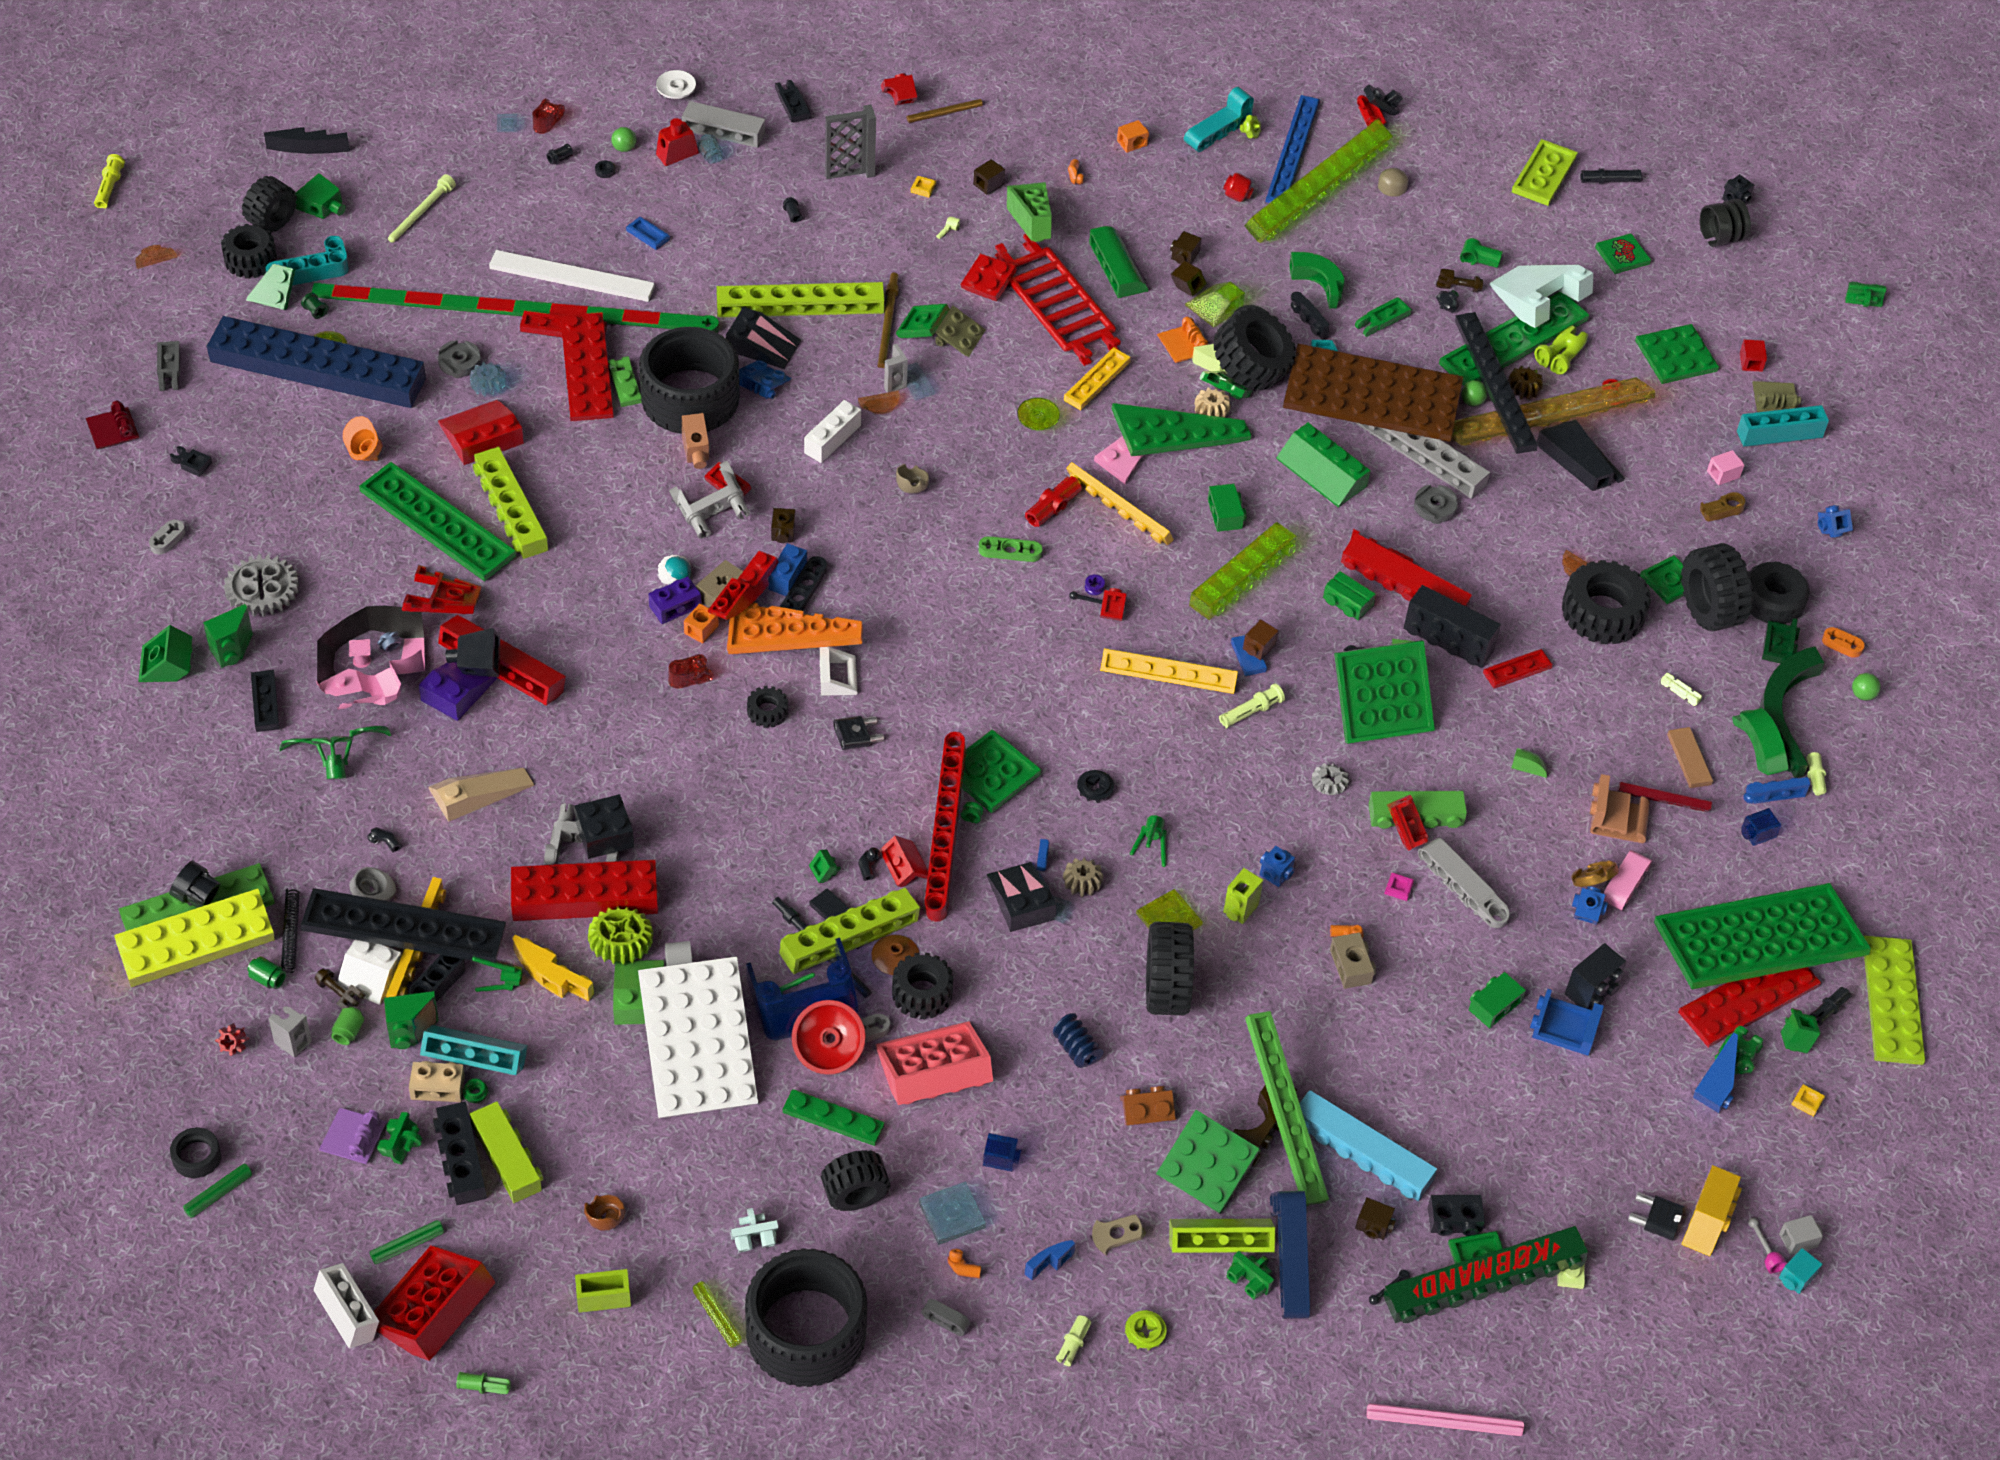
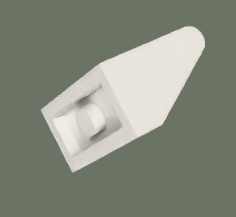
M820 647L821 695H857L855 655L831 647ZM830 663H847L848 685L830 679Z

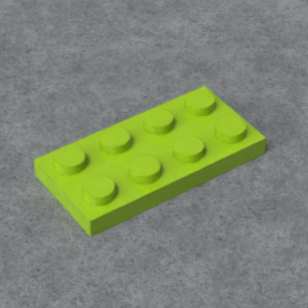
M1541 139L1514 183L1511 192L1549 206L1576 160L1578 152Z

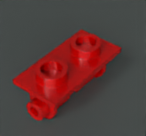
M1358 96V108L1370 133H1374L1386 123L1380 108L1369 103L1366 96Z

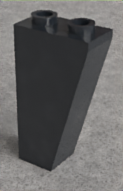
M1576 419L1553 427H1546L1539 431L1537 438L1538 447L1591 491L1611 486L1615 472Z

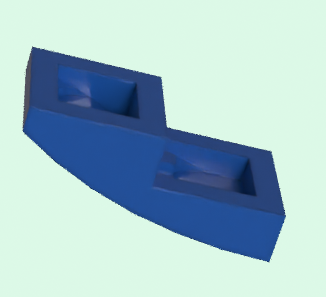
M1073 1240L1064 1241L1039 1252L1026 1263L1025 1275L1033 1280L1049 1264L1058 1270L1074 1255L1075 1242Z

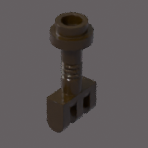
M1441 269L1436 287L1450 289L1451 284L1470 287L1472 292L1477 293V291H1482L1483 279H1480L1479 276H1475L1474 280L1454 277V270Z
M322 968L316 973V984L321 988L327 986L341 998L336 1004L342 1009L349 1008L347 1006L349 1002L356 1007L359 1005V1002L353 998L355 994L362 999L366 996L352 984L348 989L344 988L333 979L334 973L330 969Z

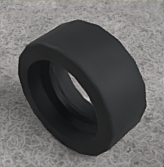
M195 1127L182 1131L173 1139L170 1146V1156L173 1166L179 1174L195 1179L205 1177L217 1168L221 1160V1149L214 1133L205 1128ZM203 1142L211 1148V1153L208 1157L197 1163H186L182 1161L180 1156L181 1151L191 1143Z

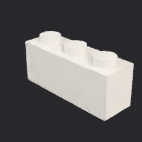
M843 400L804 437V453L822 463L861 426V409Z
M341 1263L319 1270L314 1292L349 1349L372 1342L379 1320L345 1265Z

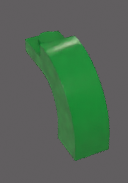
M1291 252L1289 262L1291 280H1311L1320 284L1326 292L1328 308L1337 309L1338 301H1341L1345 281L1340 269L1323 256L1309 252Z
M1763 708L1744 710L1740 712V715L1732 716L1734 726L1742 729L1749 736L1754 747L1757 768L1760 772L1768 776L1789 770L1786 751L1779 730L1771 716Z

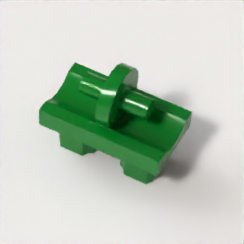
M1851 281L1848 284L1845 303L1863 305V307H1882L1887 288L1878 284H1863Z
M401 1112L399 1118L389 1119L387 1132L391 1137L390 1139L380 1140L377 1146L382 1156L390 1157L394 1163L401 1165L407 1152L411 1151L412 1147L421 1146L423 1141L422 1137L418 1134L420 1130L418 1125L410 1119L408 1112Z
M1240 1251L1233 1256L1232 1265L1228 1269L1226 1277L1234 1284H1237L1243 1277L1246 1278L1249 1283L1245 1286V1292L1253 1300L1263 1293L1268 1295L1272 1291L1271 1285L1274 1282V1279L1270 1276L1272 1271L1267 1267L1269 1259L1266 1256H1262L1258 1260L1252 1255L1248 1259Z

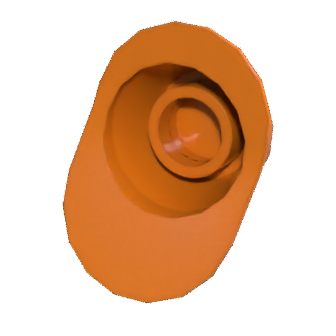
M363 416L351 419L343 430V441L350 456L357 461H378V455L382 449V441L378 437L373 424L368 418Z

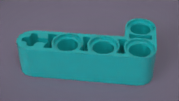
M1235 87L1228 95L1227 106L1191 127L1184 135V142L1199 153L1213 145L1214 141L1221 140L1229 135L1227 133L1236 131L1244 123L1246 117L1252 115L1254 98L1240 87Z
M329 236L324 241L325 252L271 262L267 264L266 272L273 264L296 269L293 285L344 276L348 273L349 266L343 240L339 236Z

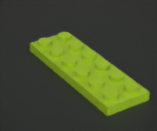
M1864 936L1871 948L1870 954L1864 956L1874 1059L1875 1061L1923 1065L1925 1055L1912 940Z

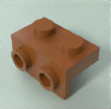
M1165 1086L1150 1087V1092L1141 1093V1089L1126 1090V1095L1120 1096V1101L1123 1102L1126 1126L1176 1120L1172 1090H1165Z

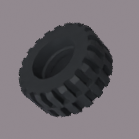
M1248 307L1237 310L1217 330L1214 336L1215 357L1219 360L1222 370L1227 372L1226 375L1230 379L1236 380L1235 383L1243 384L1248 389L1254 388V390L1269 389L1290 371L1294 364V358H1296L1295 343L1292 342V335L1287 332V327L1281 324L1276 316L1269 315V312L1265 310L1260 311V308Z
M1725 543L1690 551L1682 564L1684 567L1681 569V583L1684 589L1683 595L1687 601L1686 605L1690 609L1693 619H1696V623L1702 626L1703 629L1712 632L1743 624L1751 615L1754 595L1752 594L1751 576L1749 571H1747L1745 561L1741 559V554L1735 551L1733 546Z
M1599 560L1598 563L1592 561L1586 563V566H1580L1571 574L1562 601L1563 616L1566 621H1569L1568 625L1570 628L1577 630L1579 636H1586L1592 642L1598 640L1600 644H1607L1608 642L1618 644L1621 640L1625 642L1640 632L1649 610L1651 594L1643 578L1640 579V574L1635 570L1631 571L1629 566L1625 564L1623 566L1619 565L1616 561H1611V563L1606 562V560ZM1607 596L1619 602L1622 607L1606 608L1595 603L1590 597Z
M1154 922L1150 924L1147 943L1146 1008L1148 1012L1154 1015L1184 1016L1190 1012L1194 978L1193 927L1188 923Z

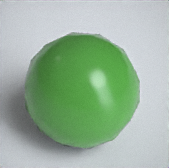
M628 127L616 129L611 137L613 147L621 152L632 150L637 141L635 133Z
M1472 380L1467 382L1462 388L1461 397L1465 404L1474 407L1485 402L1488 392L1482 382Z
M1870 673L1859 674L1852 683V691L1859 700H1873L1881 690L1879 679Z

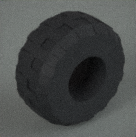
M1777 561L1756 565L1749 571L1750 581L1753 585L1752 594L1754 595L1753 609L1750 612L1753 617L1765 623L1772 621L1784 624L1790 623L1793 618L1797 619L1802 615L1808 602L1810 589L1807 580L1800 571L1794 569L1789 564Z

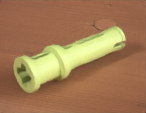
M1274 683L1268 690L1257 692L1253 699L1221 714L1219 720L1223 726L1228 728L1259 710L1267 711L1269 706L1277 702L1282 703L1285 700L1284 693L1281 687Z

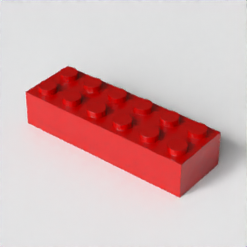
M656 860L511 867V910L513 921L598 917L600 912L606 913L608 908L616 910L617 906L620 909H625L628 906L630 911L637 909L639 914H658Z

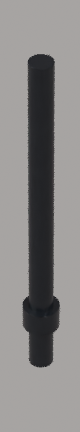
M776 897L772 901V904L783 914L782 918L788 924L792 923L798 931L804 930L807 927L799 918V913L793 907L789 908L780 897ZM837 956L828 960L864 998L872 994V991Z

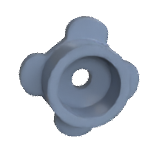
M398 632L383 634L377 642L380 645V649H384L385 652L396 649L401 644L400 637L397 636Z

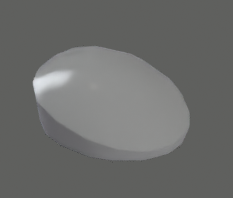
M373 867L360 869L353 876L349 884L353 895L389 901L396 892V885L393 879L387 873ZM370 886L373 887L374 891L370 892Z

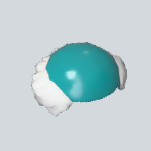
M671 555L664 557L658 565V576L664 584L669 585L676 580L687 576L690 578L691 576L690 562L684 556Z

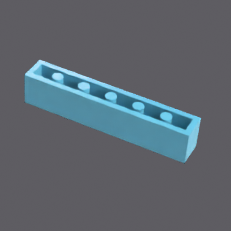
M1311 1090L1299 1103L1308 1133L1313 1135L1320 1144L1329 1145L1345 1159L1350 1158L1363 1171H1370L1377 1175L1384 1184L1395 1186L1405 1197L1414 1198L1419 1201L1434 1181L1437 1168Z

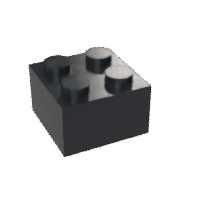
M620 794L574 805L575 822L588 859L634 848L633 829Z
M1606 943L1602 944L1572 970L1565 995L1577 1006L1589 1010L1594 1006V1003L1601 1005L1606 995L1612 996L1618 991L1620 987L1618 983L1625 974L1623 970L1626 960Z

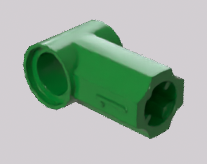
M1470 238L1464 243L1460 260L1462 263H1471L1470 265H1474L1477 262L1498 268L1503 251L1482 246L1479 240Z

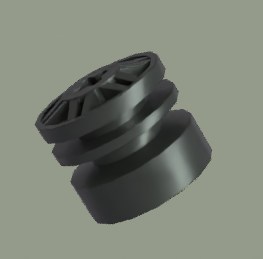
M1740 199L1724 201L1722 204L1705 205L1700 212L1699 223L1702 235L1705 239L1713 237L1716 239L1708 241L1711 247L1725 245L1728 242L1743 241L1750 234V215L1745 203Z

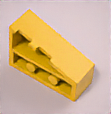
M1712 1165L1681 1245L1711 1256L1720 1232H1726L1730 1224L1731 1218L1729 1217L1733 1215L1737 1204L1735 1202H1737L1742 1188L1738 1187L1740 1176Z

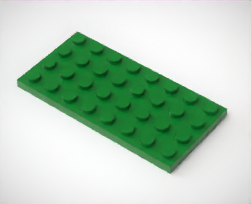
M1830 883L1655 916L1654 920L1655 926L1691 989L1866 956L1870 954L1871 950Z

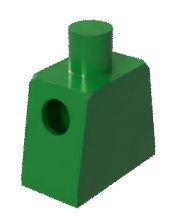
M320 173L301 187L295 195L297 196L295 209L321 219L326 218L331 212L341 216L346 209L345 205L342 204L340 189Z

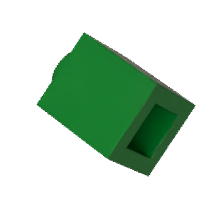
M1792 1008V1014L1790 1017L1785 1018V1025L1780 1032L1785 1048L1808 1054L1820 1035L1815 1016L1803 1014L1801 1010Z

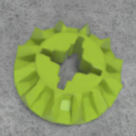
M1143 1310L1135 1312L1126 1321L1125 1334L1129 1343L1136 1345L1137 1349L1146 1348L1149 1351L1153 1347H1159L1162 1341L1165 1340L1166 1324L1158 1314L1152 1311ZM1143 1322H1145L1148 1330H1152L1149 1332L1148 1338L1144 1336L1143 1332H1139L1142 1330Z

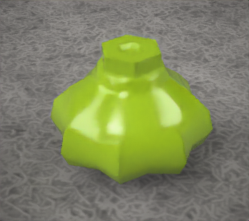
M1248 115L1244 123L1240 125V131L1245 133L1248 138H1258L1261 132V122L1256 115Z

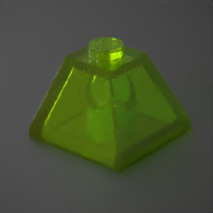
M1231 281L1215 284L1186 302L1185 306L1214 328L1230 318L1236 309L1243 306L1245 292Z

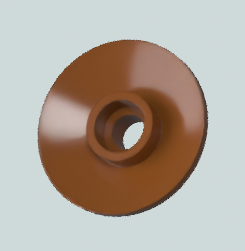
M888 935L875 943L871 957L877 969L885 974L893 975L895 967H898V962L900 960L905 961V957L908 955L914 957V953H919V949L908 937ZM898 949L899 952H893L892 950Z

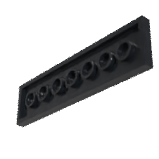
M316 888L312 889L301 922V931L467 960L477 957L493 963L497 961L506 928L505 921Z

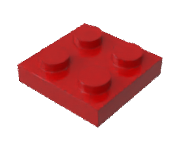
M980 253L960 285L964 290L997 302L1017 269L1015 265Z

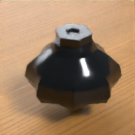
M1455 290L1450 292L1441 291L1436 296L1440 309L1454 313L1459 306L1457 301L1459 294Z

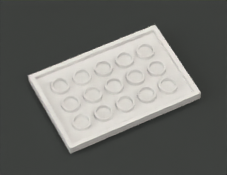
M737 957L638 970L658 1119L758 1104Z

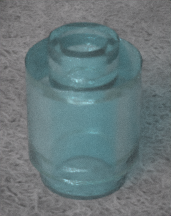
M711 134L703 135L698 140L697 145L704 160L709 164L720 162L723 151L716 137Z

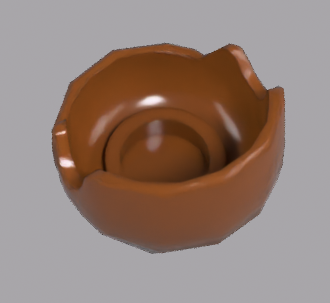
M610 1194L596 1195L590 1204L585 1203L584 1214L593 1228L600 1231H609L618 1226L624 1219L625 1207L624 1203L617 1196Z

